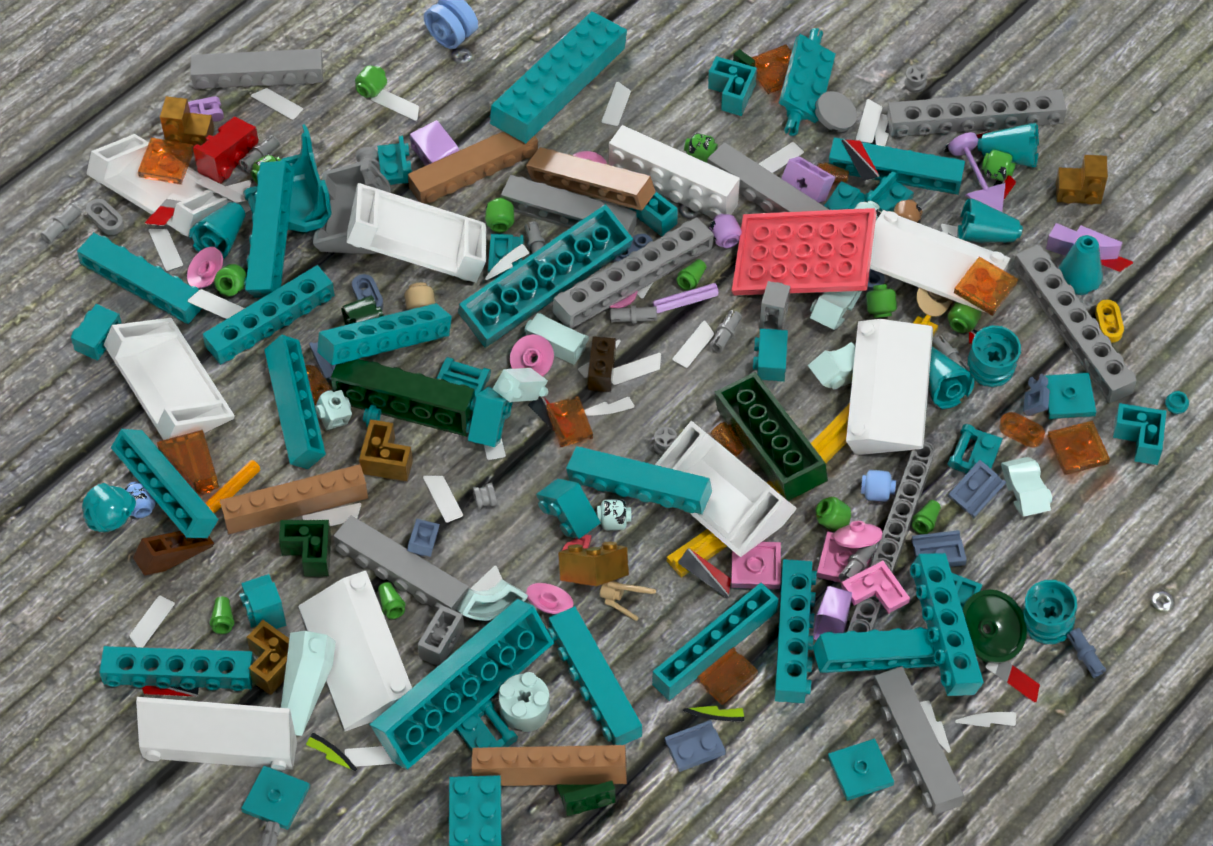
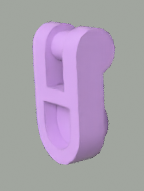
M216 96L188 102L190 113L212 115L213 121H221L224 118L223 111L220 109V99Z

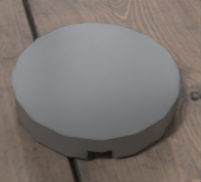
M829 91L823 93L816 101V116L826 128L838 130L837 132H845L856 122V108L845 95Z

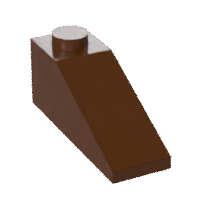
M181 531L142 538L133 559L144 576L164 572L213 547L214 542L210 536L208 538H186Z

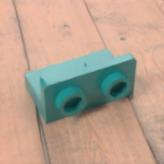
M403 135L398 136L399 143L377 146L380 172L388 180L389 185L409 183L408 174L412 172L411 161H406V156H410L409 145L404 143Z
M892 171L887 177L884 176L874 191H869L865 201L877 203L881 212L883 210L893 212L898 202L911 200L914 192L896 181L897 173Z

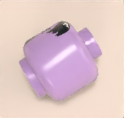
M719 214L714 217L709 226V230L714 234L713 240L718 246L731 248L739 242L742 230L733 215Z

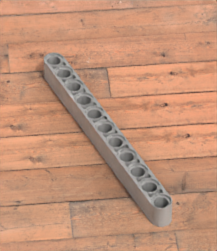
M924 441L923 449H915L911 452L871 567L884 561L892 574H894L912 523V518L916 512L932 466L934 447ZM884 552H890L892 555H886ZM876 595L857 604L848 631L868 632L874 630L882 608V604ZM863 612H868V613H870L871 615L867 616V615H864V614H862V613H863Z

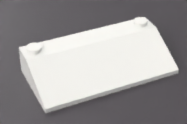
M136 134L91 151L86 174L150 214H153L171 193L187 198L176 204L174 215L166 223L189 237L190 229L195 223L227 203L232 202V200L196 183L205 176Z
M361 183L357 184L347 230V243L358 248L362 247L456 276L464 281L477 282L486 263V223Z
M882 211L875 222L870 269L986 312L1004 279L1010 261L1009 257L1004 256L1000 252H993L903 218L894 212Z
M172 318L111 326L104 346L166 445L187 442L234 419L235 415Z
M885 319L858 321L846 442L855 455L923 449L933 337L932 326Z
M690 421L655 464L710 478L712 493L703 515L698 513L690 514L740 557L780 529L797 509L693 421Z
M366 571L342 578L298 606L307 631L328 635L336 641L333 666L326 682L345 731L373 722L412 689Z
M137 697L139 748L142 757L149 761H159L162 759L250 767L267 766L277 771L293 770L297 739L291 712L288 708Z

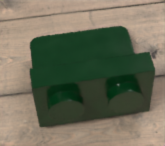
M612 780L601 784L556 785L567 817L616 803L615 787Z

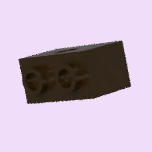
M593 336L588 369V390L611 392L616 356V338Z

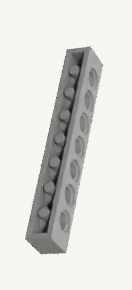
M1062 89L889 102L887 120L890 136L904 137L908 135L1012 128L1029 123H1037V125L1064 123L1067 109Z
M697 217L691 221H686L679 228L665 233L663 237L649 242L640 250L631 252L626 258L612 263L610 267L601 272H596L587 280L578 282L573 288L559 293L553 301V313L566 327L573 329L606 310L611 305L620 302L636 291L641 290L712 249L714 234Z
M1037 245L1016 254L1013 268L1086 372L1089 373L1091 379L1110 404L1133 394L1137 381L1134 372L1129 370L1124 364L1121 354L1114 350L1109 337L1104 336L1099 329L1098 322L1089 315L1085 304L1079 301L1073 287L1064 280L1061 270L1054 266L1048 252H1044L1042 247Z

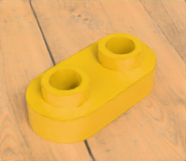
M1112 300L1100 301L1095 311L1099 329L1104 336L1109 337L1111 343L1117 342L1122 338L1124 332L1119 306Z

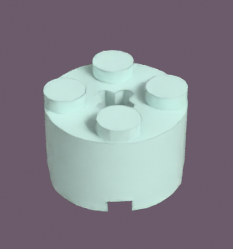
M526 672L512 676L501 685L499 705L500 715L504 723L513 730L514 728L519 729L522 732L537 730L545 724L550 711L549 690L546 684L534 673Z

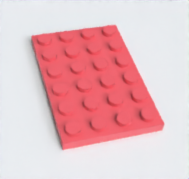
M875 208L743 214L742 233L739 239L732 285L733 294H764L768 281L780 282L790 286V293L867 291L877 214Z

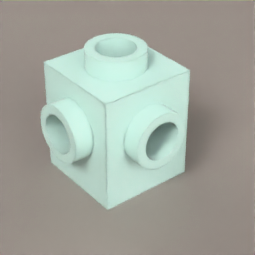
M330 390L322 393L315 406L317 418L322 420L326 430L347 425L352 416L350 401L347 397H344L342 390L335 392Z

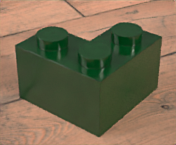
M280 520L279 544L282 556H302L305 577H329L331 550L329 520Z

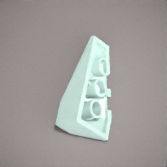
M310 631L290 633L281 708L290 709L296 736L303 735L333 666L336 641L325 634Z

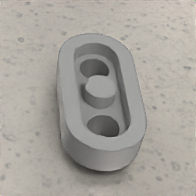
M94 199L87 204L88 218L105 234L116 235L123 230L122 216L105 200Z

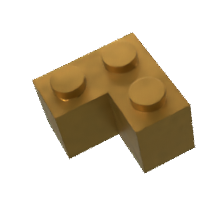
M166 96L160 115L166 145L193 148L196 144L200 146L204 144L207 136H213L214 124L212 115L190 113L188 99Z
M1084 155L1081 168L1059 167L1056 178V202L1067 204L1084 203L1089 205L1101 204L1108 179L1107 156Z
M370 419L359 462L364 475L408 482L413 463L412 450L410 446L394 444L395 432L393 423Z
M604 542L602 547H590L587 549L583 548L580 544L569 545L568 549L558 552L560 581L599 586L629 575L627 547L618 546L617 542Z
M262 620L247 636L249 650L259 657L249 667L252 682L269 695H272L284 682L290 638Z

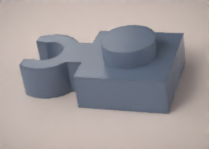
M1040 374L1039 381L1030 377L1028 384L1031 390L1025 392L1023 412L1028 416L1048 410L1050 390L1047 388L1048 378L1045 375Z

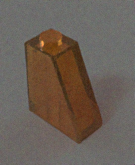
M203 430L157 442L158 449L197 494L209 493L219 488Z

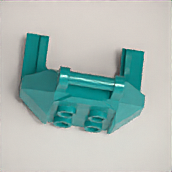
M302 124L303 133L301 135L302 146L300 154L282 158L281 161H286L294 169L288 230L308 232L323 228L331 217L332 211L325 180H320L308 128L305 124ZM258 186L247 188L243 192L245 200L249 202L252 215L255 212L256 203L254 196Z

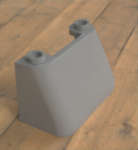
M370 160L323 172L322 180H325L329 191L332 215L327 221L326 231L320 229L315 232L313 236L314 246L321 252L378 253L347 243V230L357 184L361 183L391 193L388 180Z

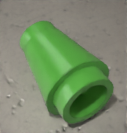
M697 259L681 270L677 277L679 287L686 291L695 289L707 268L706 264L702 260Z
M929 500L913 516L912 527L917 533L928 534L934 530L941 509L937 501Z
M391 583L381 584L378 587L383 614L389 619L401 617L405 612L406 604Z
M221 596L215 599L210 626L215 633L226 634L232 630L235 622L230 600L227 597Z

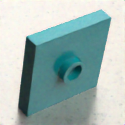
M1089 373L1045 375L1048 378L1047 388L1050 390L1047 410L1049 419L1096 416V406Z
M875 738L828 753L829 762L846 801L894 786L895 781Z
M263 766L241 810L243 813L263 821L277 822L281 828L289 830L310 789V783Z

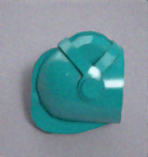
M106 483L98 484L87 493L83 500L82 511L87 526L94 531L104 533L118 529L127 522L136 506V499L121 487L110 486Z

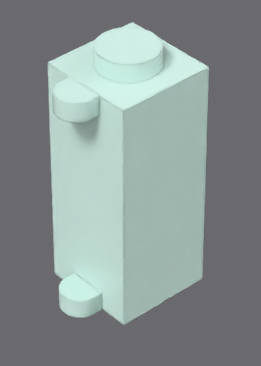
M539 313L536 314L533 320L530 319L525 326L526 336L535 334L544 337L552 345L554 356L575 365L586 349V343L589 340V336L583 335Z
M532 368L503 369L493 390L509 402L537 400L539 396L548 395V389L545 387L548 380Z

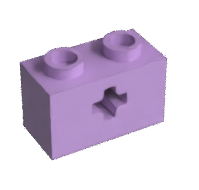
M798 156L789 159L781 179L820 203L826 201L835 176Z

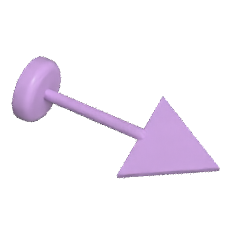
M969 132L954 138L948 145L950 153L954 156L966 155L983 188L982 190L967 193L965 196L969 199H976L1002 212L1005 183L988 188L971 154V151L978 144L976 134Z

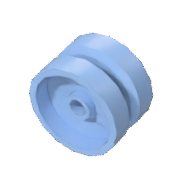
M439 0L437 4L432 5L426 10L423 15L426 28L433 38L449 49H456L463 43L465 38L470 37L478 29L477 17L465 0Z

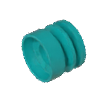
M992 325L984 327L977 332L972 341L967 359V365L970 367L969 372L974 380L988 387L1002 386L1010 381L1015 373V368L1021 354L1020 341L1011 330L1003 326Z
M1043 580L1035 583L1028 590L1024 603V620L1027 625V634L1035 641L1043 644H1057L1067 639V634H1070L1069 632L1073 630L1077 612V598L1069 586L1057 580Z

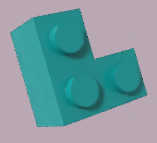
M718 56L715 57L709 70L708 89L722 93L721 111L739 116L743 115L756 86L757 68Z
M487 387L476 397H473L470 407L473 411L472 419H469L466 427V433H469L468 441L496 447L501 442L504 422L511 415L513 402L506 400L491 387Z
M1119 403L1114 421L1113 438L1136 442L1135 462L1158 465L1163 450L1167 411Z
M557 478L536 494L539 500V508L545 514L558 517L561 523L560 529L567 537L580 539L601 523L583 489L577 482Z
M269 574L241 583L243 593H240L239 596L243 607L247 611V618L251 628L256 627L262 620L276 629L287 626L282 601L276 585L272 582Z

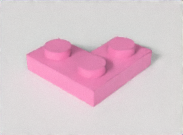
M884 561L841 583L843 590L852 592L851 602L853 605L876 595L889 614L910 601V597Z

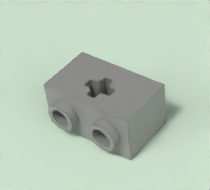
M767 282L761 302L759 329L783 330L788 314L790 286L780 282Z
M443 605L440 606L418 643L420 659L439 666L447 659L464 630L463 614Z

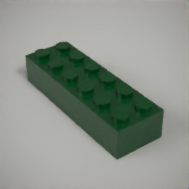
M356 359L336 364L331 375L333 392L342 390L344 397L349 399L351 407L365 410L366 408L369 409L371 405H375L376 408L381 409V415L468 437L469 433H466V427L469 419H472L473 411L470 409L472 399L475 397V390L464 384L450 383L444 379L430 378L421 373L403 371L398 367L384 366L374 361L368 362Z
M756 372L714 392L717 410L785 499L789 501L828 481L825 461Z

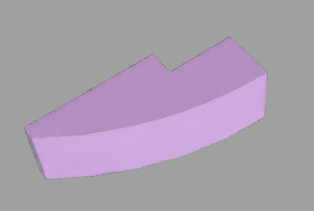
M1056 223L1048 237L1046 249L1065 256L1077 239L1084 235L1097 239L1101 260L1117 259L1122 246V242L1081 225L1077 231H1074Z

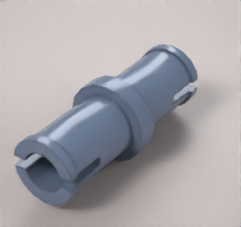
M1076 628L1069 632L1070 634H1067L1066 637L1077 651L1076 656L1084 662L1091 676L1095 678L1103 674L1106 668L1095 654L1096 649L1088 643L1081 629Z

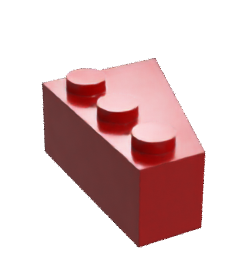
M233 117L219 127V133L215 136H207L205 138L206 142L201 146L198 144L193 146L198 173L220 184L231 176L232 171L239 164V160L243 159L259 141L256 127L237 117Z

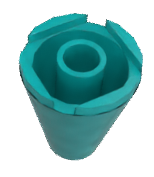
M1029 123L985 133L982 138L978 139V151L982 152L983 156L986 153L990 154L992 150H999L1011 154L1013 158L1012 163L1037 167L1039 153H1037V146H1039L1037 123Z
M970 198L966 200L960 217L963 218L962 225H958L957 237L970 243L1015 242L1017 238L1021 237L1023 226L1020 225L1019 220L976 199Z
M229 202L195 223L189 232V238H193L195 250L200 252L207 247H215L221 251L223 259H225L229 255L246 217L244 208L238 203Z
M1084 235L1077 239L1058 267L1063 274L1064 280L1073 287L1077 295H1086L1090 291H1096L1103 280L1099 243L1096 238L1089 235Z
M932 347L928 391L932 401L942 409L952 408L961 403L960 399L964 395L968 397L971 394L975 380L969 371Z

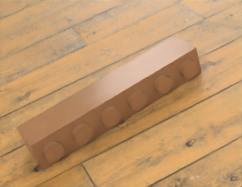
M502 131L409 173V188L419 202L424 204L432 203L440 197L452 194L467 185H472L476 181L491 176L506 167H511L519 161L533 157L538 150V139L534 135L525 144Z
M540 147L526 164L531 180L534 182L544 183L641 211L656 192L651 176L610 166L609 164H602L590 159H583L571 154H564L552 149Z
M359 464L222 499L220 504L229 535L279 522L280 520H287L368 499V493L362 468Z
M625 745L473 748L472 776L501 775V786L601 784L611 780L613 784H627Z

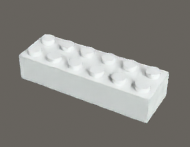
M623 125L609 142L610 166L651 176L655 191L676 203L690 207L693 211L701 212L711 219H714L719 214L732 215L738 206L740 178Z

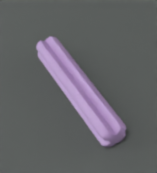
M712 283L654 300L653 307L657 306V313L716 297L719 291L717 285Z

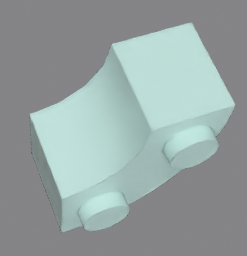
M862 291L824 292L818 300H814L810 308V312H812L810 319L833 330L837 329L845 321L842 316L847 309L852 311Z
M850 342L845 347L836 351L825 350L808 367L825 387L838 389L841 386L850 384L853 377L856 345Z
M1024 457L1001 463L1008 491L1013 490L1017 499L1013 503L1023 517L1051 510L1052 495L1040 478L1041 471L1038 462L1030 457Z
M501 579L495 587L487 591L468 589L456 610L466 617L487 621L497 617L515 600L519 599L524 602L528 595Z

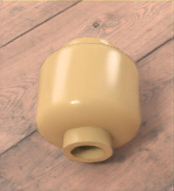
M426 283L411 284L404 293L407 310L436 303L434 291Z

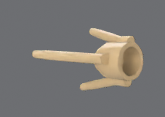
M616 581L602 584L600 597L605 599V605L614 607L635 621L638 620V617L615 601L621 600L624 590L647 594L656 593V589L621 584Z

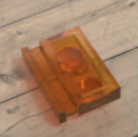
M579 396L572 400L568 398L546 404V410L560 447L582 442L586 438L593 439V432Z
M733 647L697 677V682L701 683L723 705L758 675V670L744 656L739 655Z

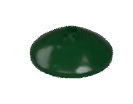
M993 589L979 591L965 601L962 610L976 657L989 663H1002L1018 655L1026 641L1027 625L1024 620V614L1016 601L1009 595ZM983 626L986 628L987 633L984 632Z

